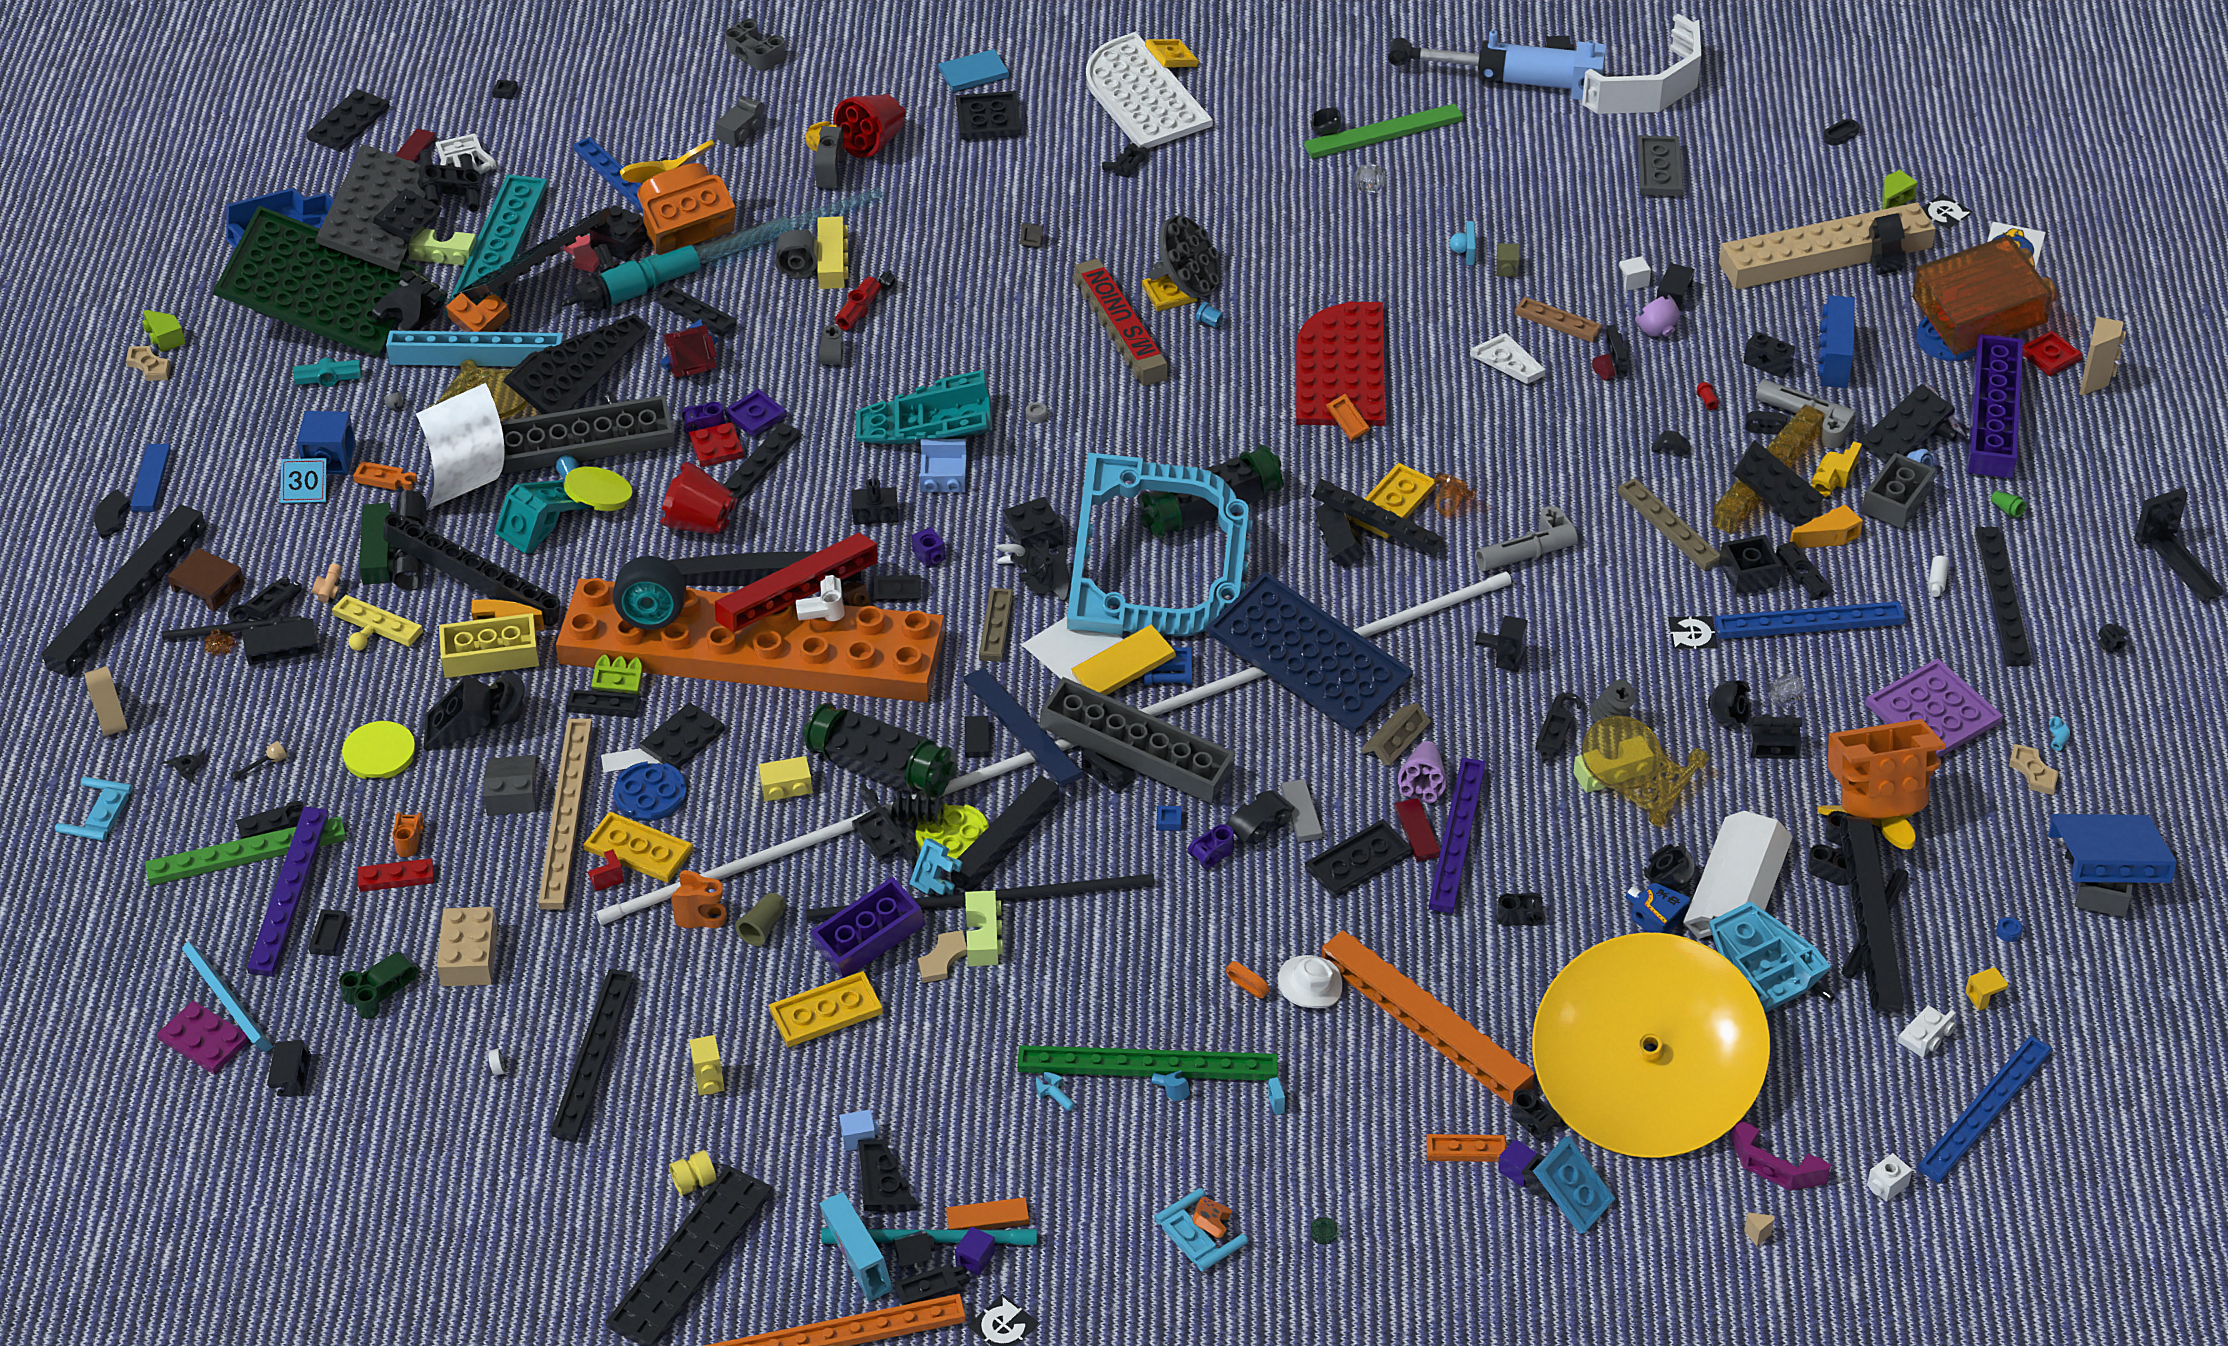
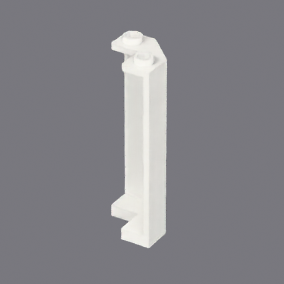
M1741 811L1725 817L1683 923L1700 939L1712 935L1709 921L1750 901L1765 911L1793 836L1778 820L1748 811Z

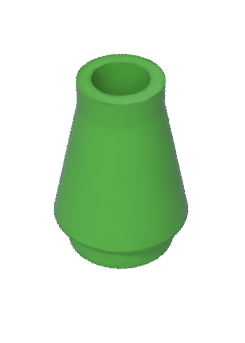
M1997 490L1991 497V502L1996 504L2010 517L2018 518L2025 512L2027 504L2021 496Z

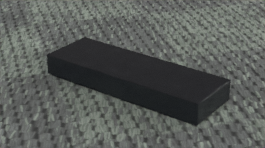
M571 689L565 707L566 712L636 718L641 703V696Z

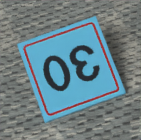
M281 459L280 503H326L327 459Z

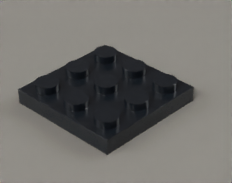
M1016 91L955 95L960 140L1021 135Z

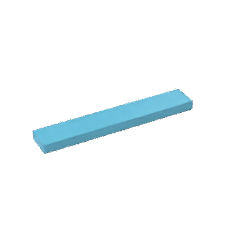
M188 941L182 947L184 953L251 1042L263 1052L267 1053L270 1051L273 1045L204 954Z

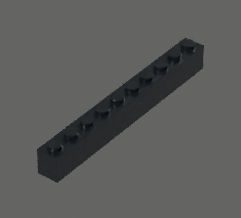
M179 504L42 652L46 668L70 678L86 659L95 652L96 648L109 637L118 624L122 623L123 619L137 606L140 600L150 592L151 588L163 578L165 573L191 547L194 541L204 533L206 524L203 513Z

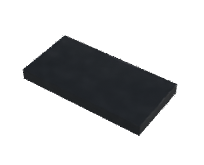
M1381 819L1305 862V869L1336 899L1413 855V848L1384 819Z

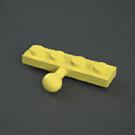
M345 595L332 609L333 616L364 628L361 632H355L349 637V645L356 651L363 650L367 646V638L373 632L408 647L423 632L422 625L348 595Z

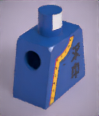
M1652 883L1644 892L1633 886L1626 894V900L1633 903L1632 920L1647 933L1669 934L1686 917L1689 909V897L1657 883Z

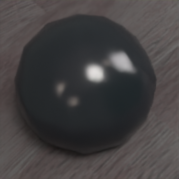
M1324 108L1312 114V121H1310L1312 131L1320 136L1336 133L1342 124L1340 111L1336 108Z

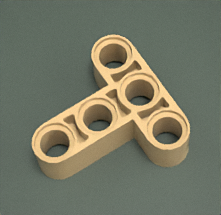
M108 666L85 672V682L104 737L127 730L128 727Z

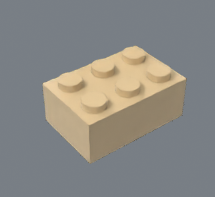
M494 907L443 909L437 971L441 987L492 985L498 927Z

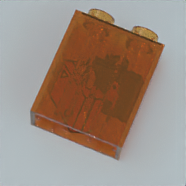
M2007 235L1917 266L1915 268L1912 297L1952 354L1956 355L1976 348L1978 334L2007 337L2047 323L2051 302L2056 301L2057 292L2053 281L2047 276L2042 278L2036 271L2035 261L2029 249H2020L2012 237Z

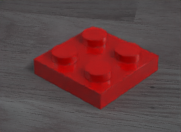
M732 422L689 432V438L700 468L744 458L743 450Z

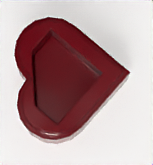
M1610 354L1593 358V370L1600 375L1602 380L1613 379L1615 370Z

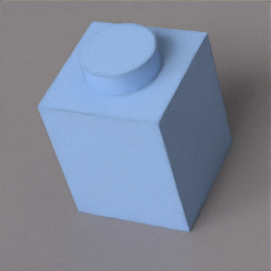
M871 1109L839 1115L845 1151L856 1150L858 1140H876L875 1135H880L878 1119H872Z

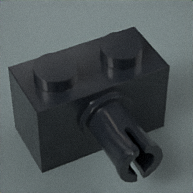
M872 478L866 481L867 489L851 490L853 525L899 522L897 487L880 488V480L874 478V485H872Z
M1505 615L1499 635L1478 631L1475 646L1495 649V652H1497L1496 668L1519 672L1525 654L1528 620Z

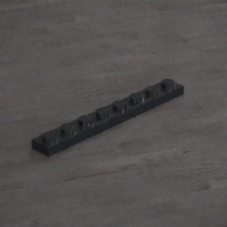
M1975 527L1974 535L2006 667L2030 666L2031 656L1999 527Z
M616 969L608 970L551 1129L552 1137L578 1140L634 981V972Z

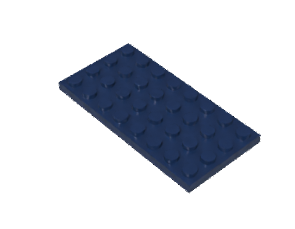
M1266 571L1206 627V633L1354 734L1413 677L1414 671Z

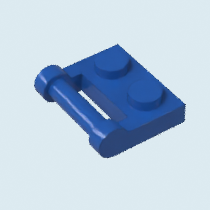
M1172 647L1176 657L1145 674V685H1152V683H1185V685H1192L1191 647ZM1152 671H1185V673L1152 674Z

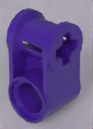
M714 401L696 406H688L681 412V417L685 421L684 431L688 435L692 431L726 424L723 406L719 402Z
M1225 824L1215 826L1212 830L1194 839L1189 844L1188 854L1192 857L1195 856L1204 869L1213 867L1217 862L1233 853V829Z

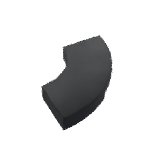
M118 489L107 495L96 509L94 522L101 539L122 529L119 522L120 516L130 507L129 500Z

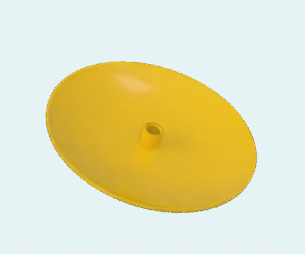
M1635 933L1599 943L1581 953L1561 970L1550 984L1539 1005L1533 1028L1532 1053L1535 1071L1544 1095L1551 1107L1572 1130L1595 1145L1615 1153L1641 1158H1662L1677 1156L1702 1148L1730 1131L1744 1117L1759 1095L1765 1080L1770 1055V1035L1765 1012L1757 993L1741 971L1727 958L1710 947L1686 937L1665 933ZM1651 1043L1658 1047L1652 1052L1644 1049L1647 1044Z

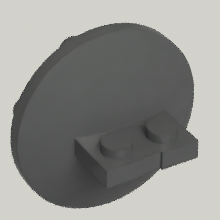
M1176 215L1164 221L1159 231L1158 240L1162 260L1153 265L1154 269L1148 273L1151 281L1168 274L1174 284L1190 297L1203 298L1211 294L1219 283V271L1217 262L1218 251L1212 246L1208 238V232L1190 218L1182 215Z

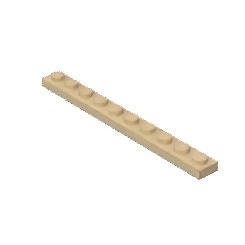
M592 719L567 720L538 901L539 909L565 908L593 726Z

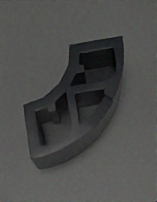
M1895 213L1876 217L1869 227V235L1872 239L1871 266L1875 268L1877 275L1901 271L1905 261V251L1902 249L1901 239H1904L1905 235L1900 215Z
M1274 790L1264 791L1257 794L1256 800L1251 804L1246 805L1244 803L1225 825H1229L1233 829V833L1245 843L1258 845L1266 834L1275 828L1283 827L1290 820L1295 806Z

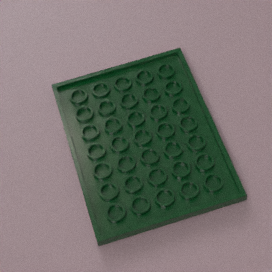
M258 205L218 280L213 295L379 357L388 339L389 331H392L397 318L391 317L379 323L372 318L373 308L385 295L399 288L401 276L408 270L420 272L421 267L402 260L396 272L315 243L320 231L319 228Z

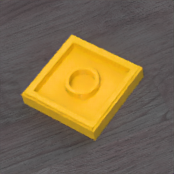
M1180 39L1146 40L1145 47L1163 67L1198 66L1199 60Z
M1168 274L1153 281L1150 278L1142 280V287L1157 312L1197 301V298L1183 293Z

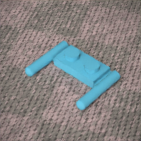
M83 777L81 779L82 786L103 789L84 823L85 827L57 823L55 831L105 841L107 834L112 830L129 799L128 795L132 793L133 785Z
M1198 1188L1156 1214L1154 1219L1194 1264H1197L1198 1269L1203 1272L1247 1244L1248 1237L1245 1234H1241L1218 1249L1211 1238L1193 1223L1192 1218L1185 1211L1186 1208L1198 1202L1201 1197H1205L1204 1189Z

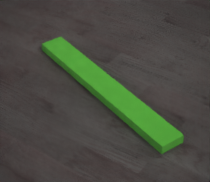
M1454 103L1304 141V147L1310 157L1314 159L1463 121V114Z

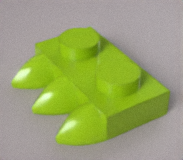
M604 654L595 665L591 684L592 690L639 695L643 677L640 660L638 657L634 658L626 668L624 658L619 656L610 667V660Z

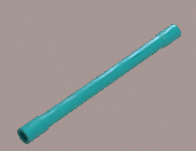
M822 1227L821 1243L837 1244L830 1229ZM867 1229L875 1243H893L892 1238L923 1230ZM1037 1229L981 1230L994 1236L995 1244L1037 1245ZM968 1230L924 1231L927 1232L928 1236L932 1235L934 1243H960Z

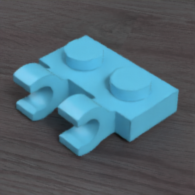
M931 838L925 839L909 884L926 894H934V891L941 895H944L945 892L952 894L955 885L949 881L939 879L942 868L948 872H952L953 869L960 872L963 862L947 856L949 848Z

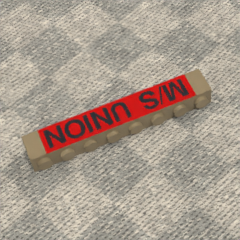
M1099 258L1076 264L1075 274H1073L1075 286H1079L1083 298L1088 300L1092 312L1097 314L1099 323L1106 328L1108 337L1114 340L1117 351L1123 354L1124 361L1127 366L1130 365L1135 379H1139L1142 386L1167 380V362Z

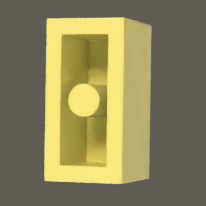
M806 756L758 764L765 802L813 793Z
M715 1035L689 1040L699 1096L725 1091Z

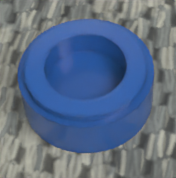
M2012 917L2000 919L1996 928L1997 936L2006 942L2019 940L2023 931L2021 922Z

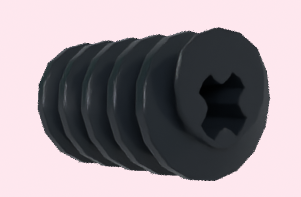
M898 790L892 804L891 820H894L897 816L898 821L903 822L907 817V821L913 823L916 818L918 824H923L926 819L927 825H932L935 821L936 825L941 827L945 805L941 803L939 795L932 802L930 794H927L925 800L921 799V793H917L915 799H912L911 792H908L906 797L903 798L902 792Z

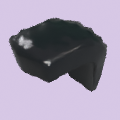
M1670 430L1664 431L1651 446L1653 452L1667 447L1677 452L1681 457L1688 454L1691 450L1690 442L1678 432Z

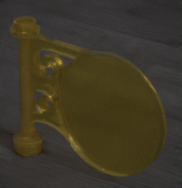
M470 359L461 362V371L436 402V404L450 399L452 396L455 397L486 383L500 419L520 412L529 404L503 382L513 369L477 368L476 363Z
M1610 716L1594 723L1587 731L1581 749L1584 765L1591 776L1604 786L1615 789L1648 810L1649 821L1657 827L1666 824L1668 821L1666 814L1697 768H1704L1710 759L1709 755L1702 749L1693 748L1688 755L1690 763L1687 767L1675 764L1663 753L1654 732L1644 723L1627 716ZM1663 772L1669 773L1666 774L1665 779L1662 777ZM1676 773L1681 775L1677 782H1668L1674 779ZM1643 787L1641 793L1644 798L1631 790ZM1649 788H1655V789H1656V790L1653 791V793H1649V792H1648V789H1649ZM1657 791H1658V793H1659V795H1660L1659 800H1657L1656 802H1650V801H1648V800H1654V799L1656 798V796H1657Z

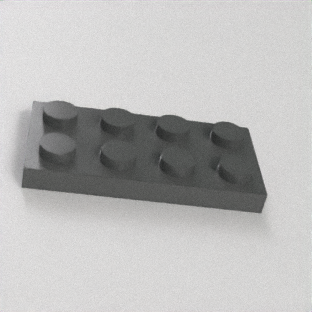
M1638 135L1640 195L1682 196L1679 136Z

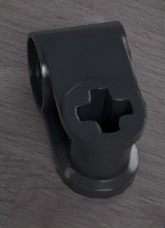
M1535 892L1502 894L1498 898L1496 921L1503 926H1537L1542 924L1546 919L1545 913L1541 908L1543 903L1542 896Z
M1521 1089L1514 1093L1510 1112L1511 1117L1534 1138L1539 1140L1544 1138L1546 1131L1552 1126L1556 1127L1560 1124L1558 1113L1539 1099L1532 1091Z

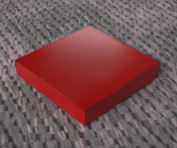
M2051 330L2023 345L2022 356L2051 377L2082 360L2083 353Z

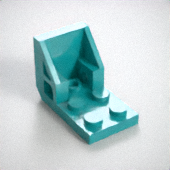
M563 480L515 484L507 492L494 533L523 553H532L555 528L560 512H565L566 510L580 511L581 509L591 508L592 505L581 501L580 503L573 501L564 490L565 481Z

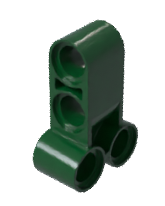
M395 952L361 974L357 971L344 972L339 978L342 999L347 1004H355L357 1014L361 1018L371 1019L380 1012L379 1002L412 982L418 974V968L403 953Z

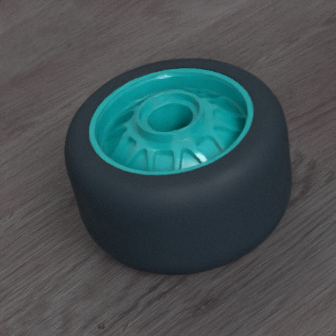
M641 556L632 559L620 569L616 577L613 590L615 609L624 621L634 627L645 630L664 628L674 622L683 609L686 595L685 579L680 570L666 559L656 556Z

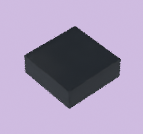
M498 79L492 91L493 98L513 100L518 89L517 81Z

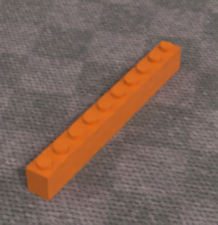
M1342 930L1322 946V958L1335 964L1339 969L1342 979L1512 1106L1513 1095L1516 1091L1533 1089L1534 1072L1529 1066L1519 1062L1509 1051L1495 1044L1489 1036L1480 1033L1470 1022L1460 1018L1450 1007L1444 1006L1431 993L1417 986L1411 978L1405 977L1392 964L1381 959L1375 951L1369 950L1361 944L1356 937Z

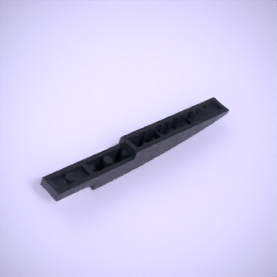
M816 552L738 553L668 561L680 570L685 579L686 586H748ZM863 570L841 581L862 582Z

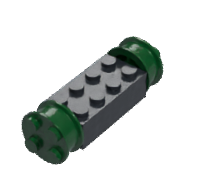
M1259 445L1256 451L1251 453L1244 451L1240 453L1239 458H1231L1222 464L1207 468L1211 473L1224 479L1229 487L1233 489L1236 499L1243 500L1247 505L1263 499L1266 492H1278L1284 487L1280 470V458L1277 455H1273L1271 450L1265 445ZM1154 490L1152 492L1142 491L1137 496L1142 513L1140 516L1141 523L1145 528L1148 527L1156 538H1163L1168 531L1178 532L1182 528L1185 530L1218 517L1219 509L1207 499L1196 495Z
M831 703L819 704L809 722L803 728L805 745L809 752L814 754L821 752L827 759L832 760L834 764L912 793L923 790L926 795L930 794L932 798L937 795L942 796L958 769V765L955 763V753L951 747H938L934 741L852 710H837Z

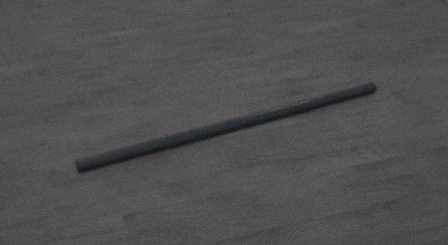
M1143 874L989 891H995L996 901L1001 900V902L1148 887L1155 886L1154 874ZM965 893L913 898L922 910L966 905ZM849 905L806 909L807 922L828 920Z

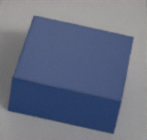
M1157 806L1156 831H1181L1182 806Z

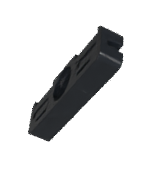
M1794 542L1777 546V557L1779 556L1786 564L1787 572L1796 583L1803 585L1808 591L1810 600H1817L1820 595L1822 597L1828 595L1830 585ZM1797 569H1806L1808 572L1800 573Z

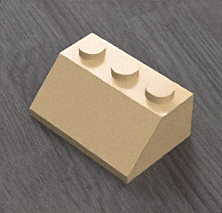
M2096 317L2079 392L2080 395H2085L2108 386L2110 378L2116 376L2118 364H2114V361L2120 360L2122 348L2118 347V345L2124 343L2126 331H2122L2123 321Z

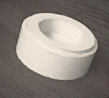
M499 1048L490 1050L489 1063L492 1073L495 1076L505 1074L501 1050Z

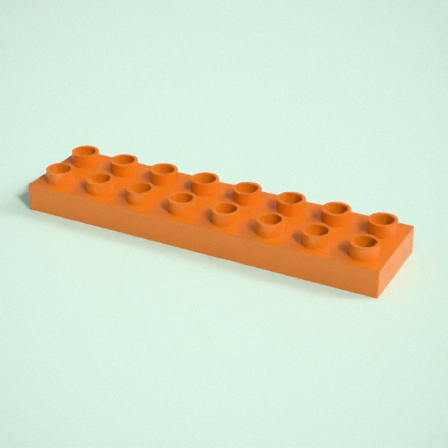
M579 578L556 642L558 662L562 665L595 668L598 659L606 654L610 660V667L615 659L622 656L627 668L629 663L638 657L642 665V672L648 674L928 703L945 637L944 615L927 614L922 611L887 610L875 606L858 607L843 605L845 615L837 621H828L825 617L799 621L796 603L733 633L715 620V601L733 592L700 591L686 587L684 606L678 618L664 628L645 630L630 625L616 611L613 603L615 582L605 581L600 578Z

